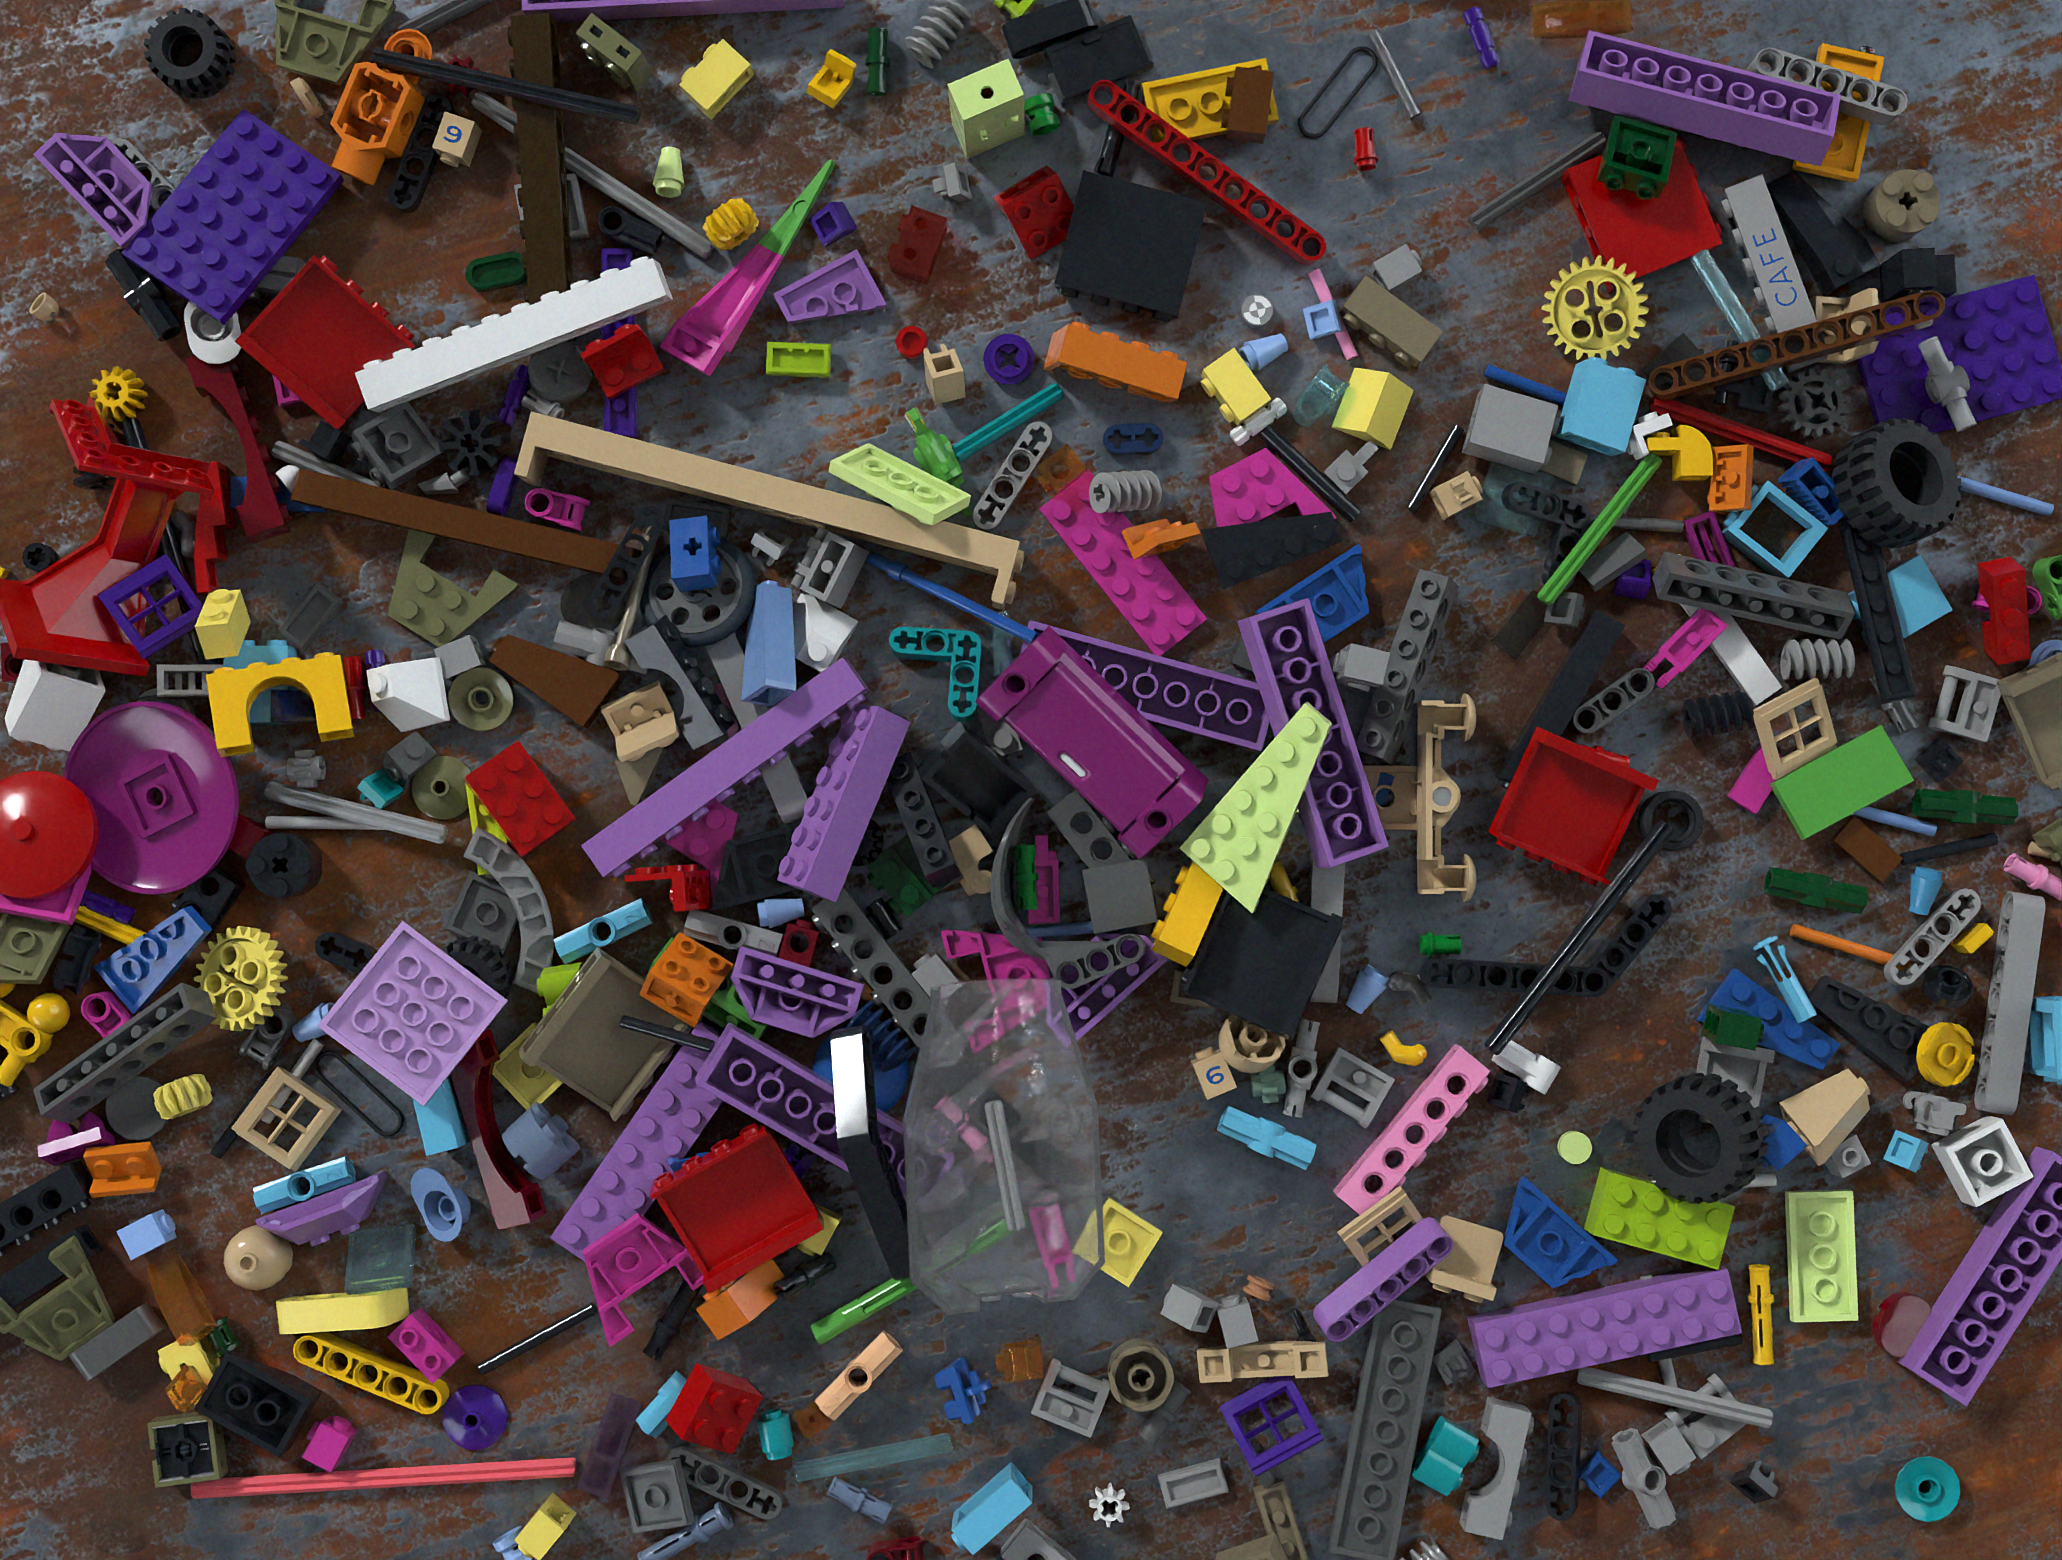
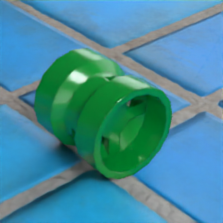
M1050 93L1038 94L1024 101V113L1031 119L1028 126L1032 136H1043L1061 127L1059 116L1053 113L1055 103Z

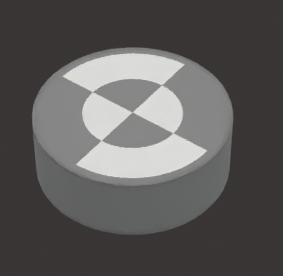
M1261 294L1247 297L1241 307L1242 320L1252 328L1265 326L1273 314L1271 301Z

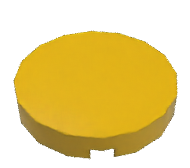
M1939 1022L1926 1030L1919 1041L1916 1055L1918 1069L1925 1080L1934 1085L1948 1087L1949 1085L1961 1083L1969 1075L1974 1064L1975 1055L1972 1054L1971 1046H1974L1973 1038L1967 1029L1959 1024Z

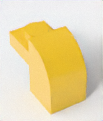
M1679 425L1672 430V437H1670V433L1657 432L1650 434V438L1645 439L1649 453H1655L1657 456H1672V481H1704L1713 476L1711 445L1704 434L1696 428L1688 425Z

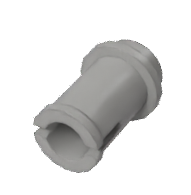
M533 388L527 392L531 396L530 398L527 396L523 397L522 406L535 413L562 419L565 410L561 408V403H553L540 397Z

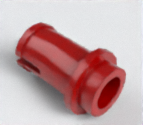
M1369 127L1358 128L1353 132L1356 157L1353 159V163L1357 165V170L1370 171L1376 168V163L1379 161L1378 155H1375L1374 129H1369Z

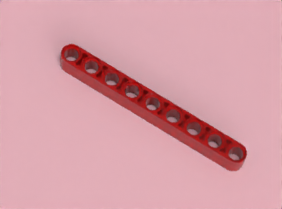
M1109 80L1097 81L1092 86L1088 96V106L1094 114L1297 262L1303 265H1311L1316 263L1325 254L1326 241L1321 234ZM1098 91L1108 92L1111 96V102L1106 105L1099 104L1095 100L1094 94ZM1124 110L1134 111L1137 121L1133 124L1125 123L1121 118V112ZM1150 129L1160 130L1163 140L1159 143L1151 142L1147 137V131ZM1178 147L1184 148L1189 154V160L1185 162L1177 161L1173 156V150ZM1203 166L1210 167L1214 171L1215 178L1211 181L1203 180L1199 175V168ZM1228 185L1236 186L1240 191V198L1237 200L1229 199L1225 194V187ZM1253 204L1262 205L1266 210L1265 218L1258 219L1254 217L1251 213V206ZM1283 222L1291 227L1292 233L1290 237L1284 238L1278 234V223ZM1305 241H1311L1316 245V256H1308L1304 253L1302 248Z

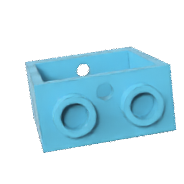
M1768 480L1758 486L1756 484L1752 485L1751 510L1732 511L1722 522L1725 525L1722 530L1724 539L1768 574L1785 579L1792 575L1828 529V527ZM1764 497L1805 528L1780 560L1740 530V527Z
M2036 996L2032 1000L2028 1028L2031 1074L2043 1076V1081L2057 1082V1084L2062 1085V996Z
M1012 1462L953 1513L951 1528L953 1534L951 1537L961 1550L964 1551L967 1548L974 1555L1032 1504L1033 1486Z

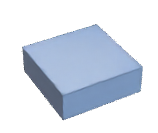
M1329 300L1303 308L1310 340L1343 331L1336 300Z

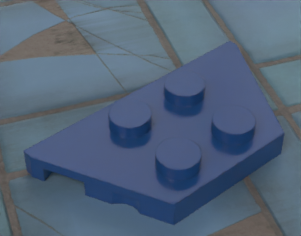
M1357 544L1258 609L1255 613L1260 614L1309 598L1322 641L1325 643L1369 614L1368 598L1365 591V573H1363L1361 546Z
M1522 1176L1519 1179L1502 1244L1554 1289L1568 1283L1573 1278L1584 1277L1591 1274L1593 1270L1606 1265H1614L1618 1261L1527 1178Z

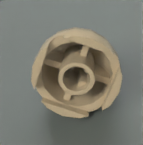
M1230 1015L1225 1020L1218 1036L1219 1049L1224 1060L1232 1068L1250 1074L1265 1071L1278 1060L1285 1047V1038L1233 1015Z
M254 1225L241 1230L230 1240L224 1252L223 1264L226 1274L234 1284L245 1290L258 1291L272 1287L284 1278L292 1266L293 1251L289 1240Z

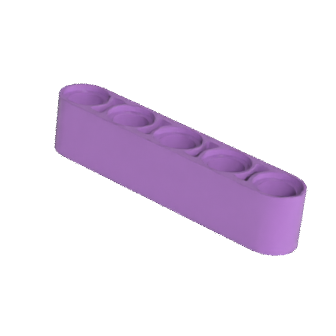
M1428 1217L1417 1222L1315 1307L1313 1318L1327 1339L1338 1343L1351 1336L1446 1258L1453 1249L1452 1239L1434 1218Z

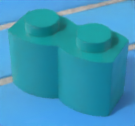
M1441 1415L1431 1429L1426 1443L1418 1452L1412 1464L1411 1475L1432 1489L1448 1496L1452 1490L1456 1491L1460 1487L1464 1477L1461 1472L1468 1462L1472 1463L1477 1457L1480 1448L1477 1445L1479 1442L1478 1438L1474 1433Z

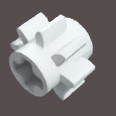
M1110 1482L1107 1489L1101 1490L1096 1487L1097 1500H1089V1507L1097 1508L1093 1514V1519L1096 1521L1102 1518L1106 1521L1107 1527H1110L1111 1521L1116 1519L1122 1523V1510H1129L1130 1508L1128 1502L1121 1501L1125 1496V1490L1121 1489L1117 1492L1113 1489ZM1105 1500L1109 1503L1114 1501L1115 1508L1111 1509L1109 1506L1104 1508L1103 1502Z

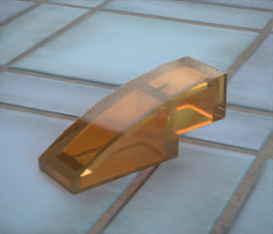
M1558 0L1531 5L1534 38H1585L1589 30L1606 35L1634 32L1632 0Z
M175 1247L170 1248L146 1266L155 1298L180 1346H192L218 1327L204 1304L207 1298Z

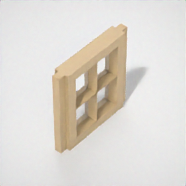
M1813 678L1753 709L1754 722L1772 779L1778 780L1837 748L1836 743L1838 742L1823 687L1819 684L1817 678ZM1811 699L1815 715L1798 724L1794 708ZM1787 712L1791 728L1774 737L1769 721ZM1817 721L1821 737L1804 745L1800 729ZM1793 734L1797 750L1780 758L1776 742Z
M277 1066L231 1129L289 1170L291 1169L296 1172L342 1109L286 1069ZM285 1086L300 1095L287 1114L271 1105ZM305 1100L320 1108V1111L307 1128L292 1119ZM267 1110L282 1119L268 1139L253 1129ZM287 1124L302 1133L289 1152L273 1143Z
M1399 1186L1337 1233L1360 1265L1364 1267L1371 1261L1367 1253L1385 1240L1391 1245L1395 1241L1392 1237L1394 1233L1409 1222L1415 1225L1423 1218L1407 1194ZM1401 1207L1406 1214L1386 1228L1382 1221ZM1374 1226H1377L1381 1232L1361 1246L1357 1239Z

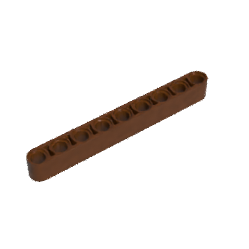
M1923 291L1656 368L1650 374V392L1657 399L1670 400L1936 324L1945 308V300L1936 291ZM1923 302H1931L1936 306L1937 312L1929 316L1924 315L1920 312L1919 305ZM1892 311L1899 312L1903 317V322L1898 325H1891L1886 321L1885 315ZM1856 321H1864L1869 325L1870 330L1866 334L1859 335L1853 332L1851 325ZM1824 330H1829L1836 335V340L1831 344H1824L1819 341L1818 334ZM1790 340H1798L1802 343L1803 349L1799 353L1792 354L1785 349V344ZM1758 349H1765L1770 353L1771 357L1764 363H1758L1753 360L1752 354ZM1726 358H1731L1737 362L1738 367L1732 372H1725L1720 369V362ZM1698 367L1704 370L1705 377L1700 381H1691L1687 377V372L1692 368ZM1666 376L1672 379L1673 385L1668 390H1658L1654 385L1655 381L1660 377Z

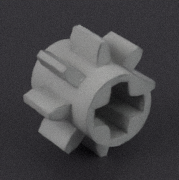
M311 749L295 750L296 758H288L287 776L289 781L297 782L298 788L317 787V780H324L326 775V765L323 756H315V750Z

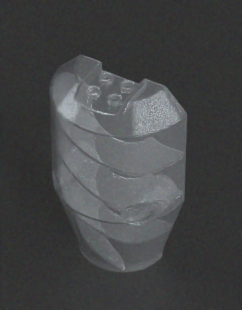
M1039 978L991 979L933 986L930 988L931 1004L903 1116L910 1281L947 1315L980 1311V1297L982 1301H997L1001 1299V1295L1012 1294L1013 1297L1018 1298L1032 1296L1043 1303L1075 1300L1104 1265L1105 1251L1098 1104L1061 994V980ZM1001 1100L1003 1104L1025 1221V1228L1018 1231H1009L1007 1228L985 1112V1103L989 1101Z

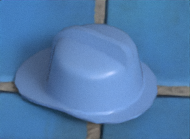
M430 1168L419 1169L413 1174L411 1179V1193L424 1218L429 1232L440 1241H452L459 1236L462 1225L469 1221L471 1212L470 1199L465 1191L449 1184L438 1171Z

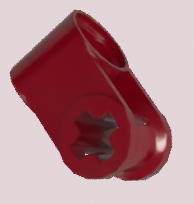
M908 1536L900 1539L874 1542L867 1550L866 1560H872L877 1554H884L889 1560H912L911 1551L914 1552V1560H924L923 1546L926 1544V1538L923 1536Z

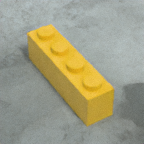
M1190 859L1187 867L1182 865L1174 882L1179 884L1176 894L1171 892L1163 907V910L1167 911L1164 921L1158 920L1151 934V937L1156 939L1151 949L1152 951L1187 967L1196 954L1223 890V887L1192 859Z

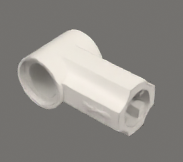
M1512 1040L1499 1055L1493 1054L1491 1059L1497 1065L1521 1078V1081L1527 1082L1528 1086L1544 1095L1561 1069L1559 1065L1538 1053L1533 1054Z

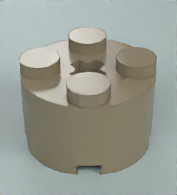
M1903 169L1890 174L1871 190L1863 205V217L1871 232H1876L1881 236V239L1887 242H1903L1929 226L1937 218L1940 208V195L1933 177L1927 172Z
M1143 1338L1128 1340L1112 1352L1108 1363L1110 1390L1119 1403L1132 1410L1145 1412L1156 1409L1167 1399L1174 1383L1173 1369L1169 1356L1154 1340ZM1142 1369L1143 1372H1146L1145 1379L1139 1380L1138 1376H1135L1136 1370Z

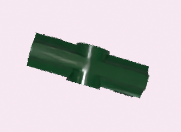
M1916 789L1912 797L1911 808L1914 816L1948 819V822L1979 824L1981 822L1997 825H2014V821L2018 817L2016 798L1981 795V792L1969 790H1951L1948 792L1933 789Z
M1769 867L1763 883L1764 894L1798 901V904L1820 909H1827L1828 907L1852 914H1862L1868 900L1867 887L1835 881L1833 877L1810 872L1802 874L1777 867Z

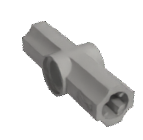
M560 620L552 648L585 657V660L608 667L604 664L607 649H610L612 644H616L618 633L603 628L589 629ZM632 655L629 670L646 674L648 668L641 669Z
M701 910L689 911L683 932L686 936L721 945L727 949L739 951L742 946L774 957L779 956L784 938L782 933ZM732 925L737 926L742 933L740 941L736 944L729 942L726 937V931Z
M1629 1428L1625 1431H1619L1612 1437L1613 1442L1611 1444L1623 1467L1622 1481L1624 1486L1634 1491L1650 1527L1659 1529L1663 1526H1669L1676 1520V1512L1665 1490L1666 1476L1664 1471L1660 1467L1654 1466L1637 1429Z

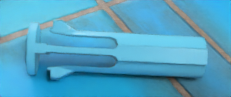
M1777 935L1772 938L1770 936L1758 942L1752 948L1755 951L1764 946L1766 951H1768L1783 978L1782 982L1777 980L1769 963L1762 954L1756 959L1767 967L1797 1023H1801L1817 1015L1786 959V947L1784 945L1777 946L1783 961L1791 973L1790 978L1786 977L1771 950L1770 943L1777 940L1778 937Z

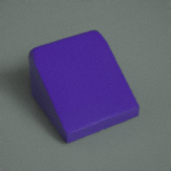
M830 202L809 218L824 247L857 229L843 202Z
M1642 560L1615 579L1614 595L1645 599L1651 588V561Z

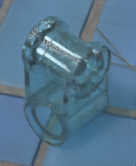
M1325 364L1296 402L1293 408L1295 421L1307 427L1317 423L1329 407L1333 406L1341 397L1350 383L1348 381L1342 382L1329 371V366ZM1303 403L1313 404L1317 411L1316 414L1312 416L1305 414L1302 411L1301 405Z

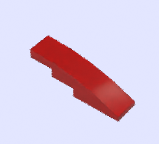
M218 461L210 462L211 464L207 472V476L215 490L211 502L204 501L202 495H200L195 526L194 564L197 593L205 596L220 589L216 563L228 562L224 530L236 528L234 510L230 508L231 489L228 468Z

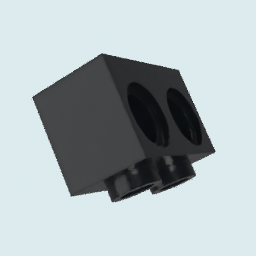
M216 865L205 877L190 885L185 893L177 896L172 903L171 909L173 911L170 916L185 907L197 905L201 910V917L212 928L211 932L204 939L212 938L246 884ZM212 878H215L219 883V889L216 894H212L209 890V882Z

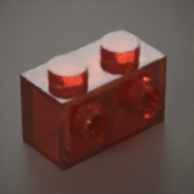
M911 205L909 213H903L900 219L898 231L901 232L898 244L892 243L887 256V261L891 262L892 273L928 285L949 227L948 218Z

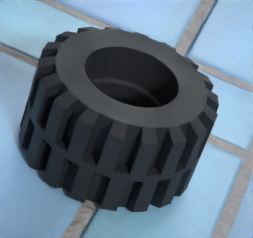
M179 8L178 14L170 10L166 12L168 17L165 19L159 16L155 20L158 25L155 28L150 26L147 31L151 35L150 39L145 38L144 46L149 49L144 52L145 59L150 63L148 66L156 77L178 95L184 94L187 98L194 99L195 95H198L201 99L207 98V92L210 91L215 95L220 92L218 86L221 84L226 87L230 82L226 78L227 75H233L235 71L231 63L236 62V55L232 52L235 48L228 39V35L209 16H204L195 9L190 12L187 8ZM203 41V51L200 58L190 66L178 67V56L182 48L191 42Z
M470 936L466 940L464 937L458 938L441 949L459 964L473 968L479 974L481 981L505 999L509 995L507 991L511 989L513 982L508 980V978L513 975L512 968H506L509 959L507 955L504 957L500 956L499 952L502 949L498 945L491 948L489 946L490 940L484 938L478 942V937Z

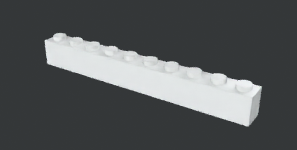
M647 256L640 257L630 262L631 267L620 271L618 268L606 270L600 274L601 278L589 282V280L575 282L570 285L571 290L559 294V291L549 292L540 297L541 301L535 304L521 303L512 307L509 314L501 317L499 314H493L481 320L482 324L471 328L469 325L458 327L451 331L452 336L441 339V337L427 339L422 342L423 347L413 351L411 348L396 351L392 354V359L384 362L380 359L370 361L363 365V370L355 373L367 408L375 412H382L671 301L673 298L661 265L653 258L649 259Z

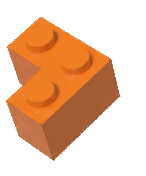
M770 1259L710 1294L708 1292L702 1296L705 1302L696 1308V1311L719 1341L751 1322L778 1299L775 1293L780 1291L781 1288L774 1290L773 1284L785 1276L773 1259Z

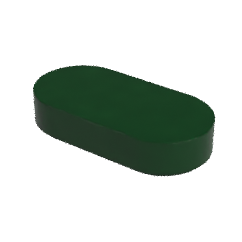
M511 251L475 259L466 268V280L473 289L479 292H489L520 285L527 280V272L522 267V254Z

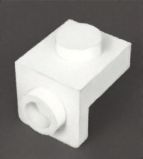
M1655 411L1638 418L1639 424L1632 427L1626 448L1630 455L1633 454L1635 460L1649 455L1644 437L1665 430L1673 425L1669 413L1658 417Z

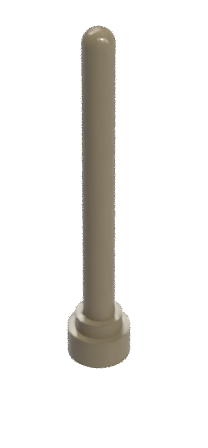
M649 526L647 528L644 537L649 543L652 540V537L646 536V534L652 526ZM656 542L632 581L616 644H612L611 648L607 649L604 664L612 669L620 671L629 670L632 655L624 641L631 636ZM643 546L641 548L640 556L643 554L644 551Z

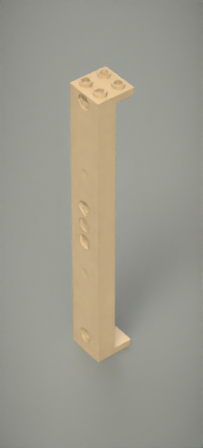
M532 411L514 472L516 476L527 484L540 487L547 459L551 457L810 527H821L833 533L995 575L997 579L991 597L992 605L994 608L1003 611L1006 603L1012 605L1017 587L1016 582L1012 581L1014 572L1020 574L1025 557V551L1020 550V541L945 521H940L933 526L919 522L916 517L904 511H898L893 507Z

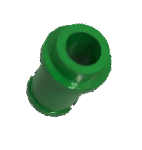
M1427 932L1426 935H1420V953L1426 954L1427 957H1432L1433 954L1460 955L1462 948L1460 934L1432 935V932Z

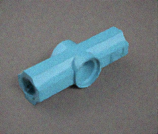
M640 898L555 938V948L564 964H568L593 952L597 947L602 948L613 944L617 940L653 924L651 912L643 898ZM601 922L607 923L611 928V935L607 940H602L597 935V927Z
M1227 1105L1223 1111L1217 1127V1131L1248 1144L1247 1147L1271 1158L1275 1156L1304 1170L1311 1163L1317 1146L1312 1141L1286 1131L1285 1127L1263 1117H1254L1230 1105Z
M346 1155L253 1188V1199L256 1208L260 1210L261 1214L354 1183L356 1182V1171L353 1162ZM301 1177H305L310 1182L309 1192H304L300 1188L299 1181Z

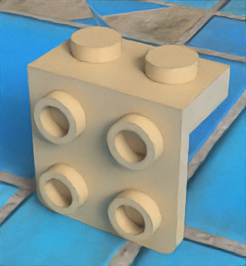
M1868 288L1848 298L1815 296L1810 298V304L1818 322L1878 305L1880 300L1877 289ZM1856 321L1851 325L1853 332L1859 335L1866 334L1870 330L1869 325L1864 321ZM1824 330L1821 332L1825 344H1831L1836 340V335L1832 331ZM1879 341L1829 354L1827 359L1819 362L1846 364L1874 353Z
M659 680L601 706V712L615 736L617 756L620 762L638 760L651 749L669 746L679 736L676 712Z
M1449 1215L1443 1216L1439 1224L1452 1239L1453 1249L1446 1258L1424 1276L1433 1283L1432 1288L1451 1294L1452 1289L1464 1292V1298L1478 1303H1482L1483 1298L1493 1301L1497 1288L1491 1284V1280L1504 1239L1503 1234L1498 1230Z

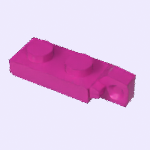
M1035 835L1036 872L1039 873V880H1036L1038 909L1028 910V924L1060 923L1056 851H1049L1048 835Z

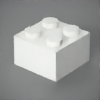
M1986 1115L1931 1144L1961 1202L1974 1207H1978L2034 1177L2004 1120L2001 1118Z

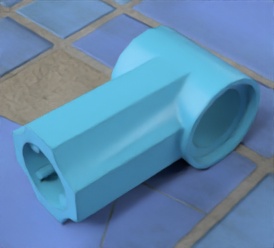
M677 1370L657 1392L658 1395L636 1419L640 1428L647 1435L655 1439L669 1426L665 1420L687 1381Z

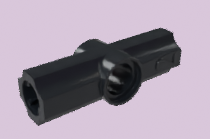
M125 248L116 249L110 253L105 263L123 288L122 295L131 308L138 315L142 316L157 340L163 342L180 334L184 326L165 300L167 296L159 283L147 272L125 258L122 254Z

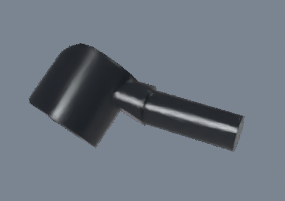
M1297 1309L1290 1310L1289 1313L1299 1335L1297 1341L1317 1342L1315 1337L1307 1332Z

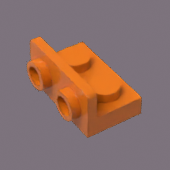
M1744 444L1712 447L1713 476H1711L1710 489L1707 493L1709 511L1728 515L1732 511L1751 510L1754 446Z
M1167 519L1128 527L1122 531L1134 560L1175 550L1201 534L1196 522L1182 525L1181 521L1170 524Z
M151 1142L86 1148L83 1156L93 1178L89 1190L92 1198L154 1192L162 1170Z

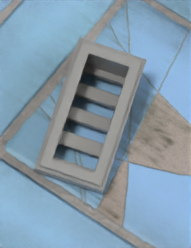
M157 665V698H209L206 674L214 673L215 669L222 668L224 665ZM195 673H202V690H195ZM168 674H175V690H169ZM182 674H188V690H182Z

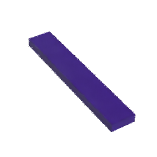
M601 249V273L613 268H618L620 271L631 267L630 262L635 260L634 249ZM636 314L603 326V341L614 336V331L626 324L635 325ZM637 386L611 400L604 393V431L638 439Z

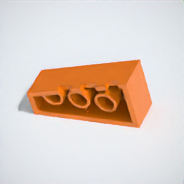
M1071 322V325L1067 324L1052 334L1043 367L1044 371L1054 373L1055 368L1068 370L1069 377L1082 380V378L1093 379L1095 377L1098 378V383L1101 386L1121 389L1123 385L1128 386L1127 391L1129 393L1166 403L1178 399L1188 363L1179 360L1178 354L1170 351L1157 353L1149 350V345L1138 341H1131V344L1120 341V336L1111 332L1103 331L1101 334L1089 331L1090 327L1079 322Z

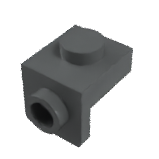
M414 731L386 752L383 762L384 770L393 781H399L405 787L410 783L412 776L437 757L438 753L417 731Z

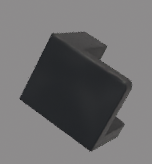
M321 420L310 441L308 442L301 438L299 444L337 465L352 437Z

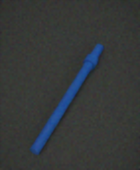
M875 552L868 559L869 564L887 572L888 577L898 582L905 581L1030 644L1038 637L1037 632L909 570V566L898 560L893 562Z

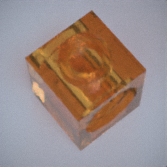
M1067 443L1037 466L1039 476L1036 480L1047 493L1052 490L1057 495L1087 472V467ZM1063 465L1068 469L1069 473L1064 479H1055L1050 473L1052 467Z
M1040 1339L1002 1344L1001 1353L996 1354L998 1374L1004 1373L1005 1383L1044 1378Z

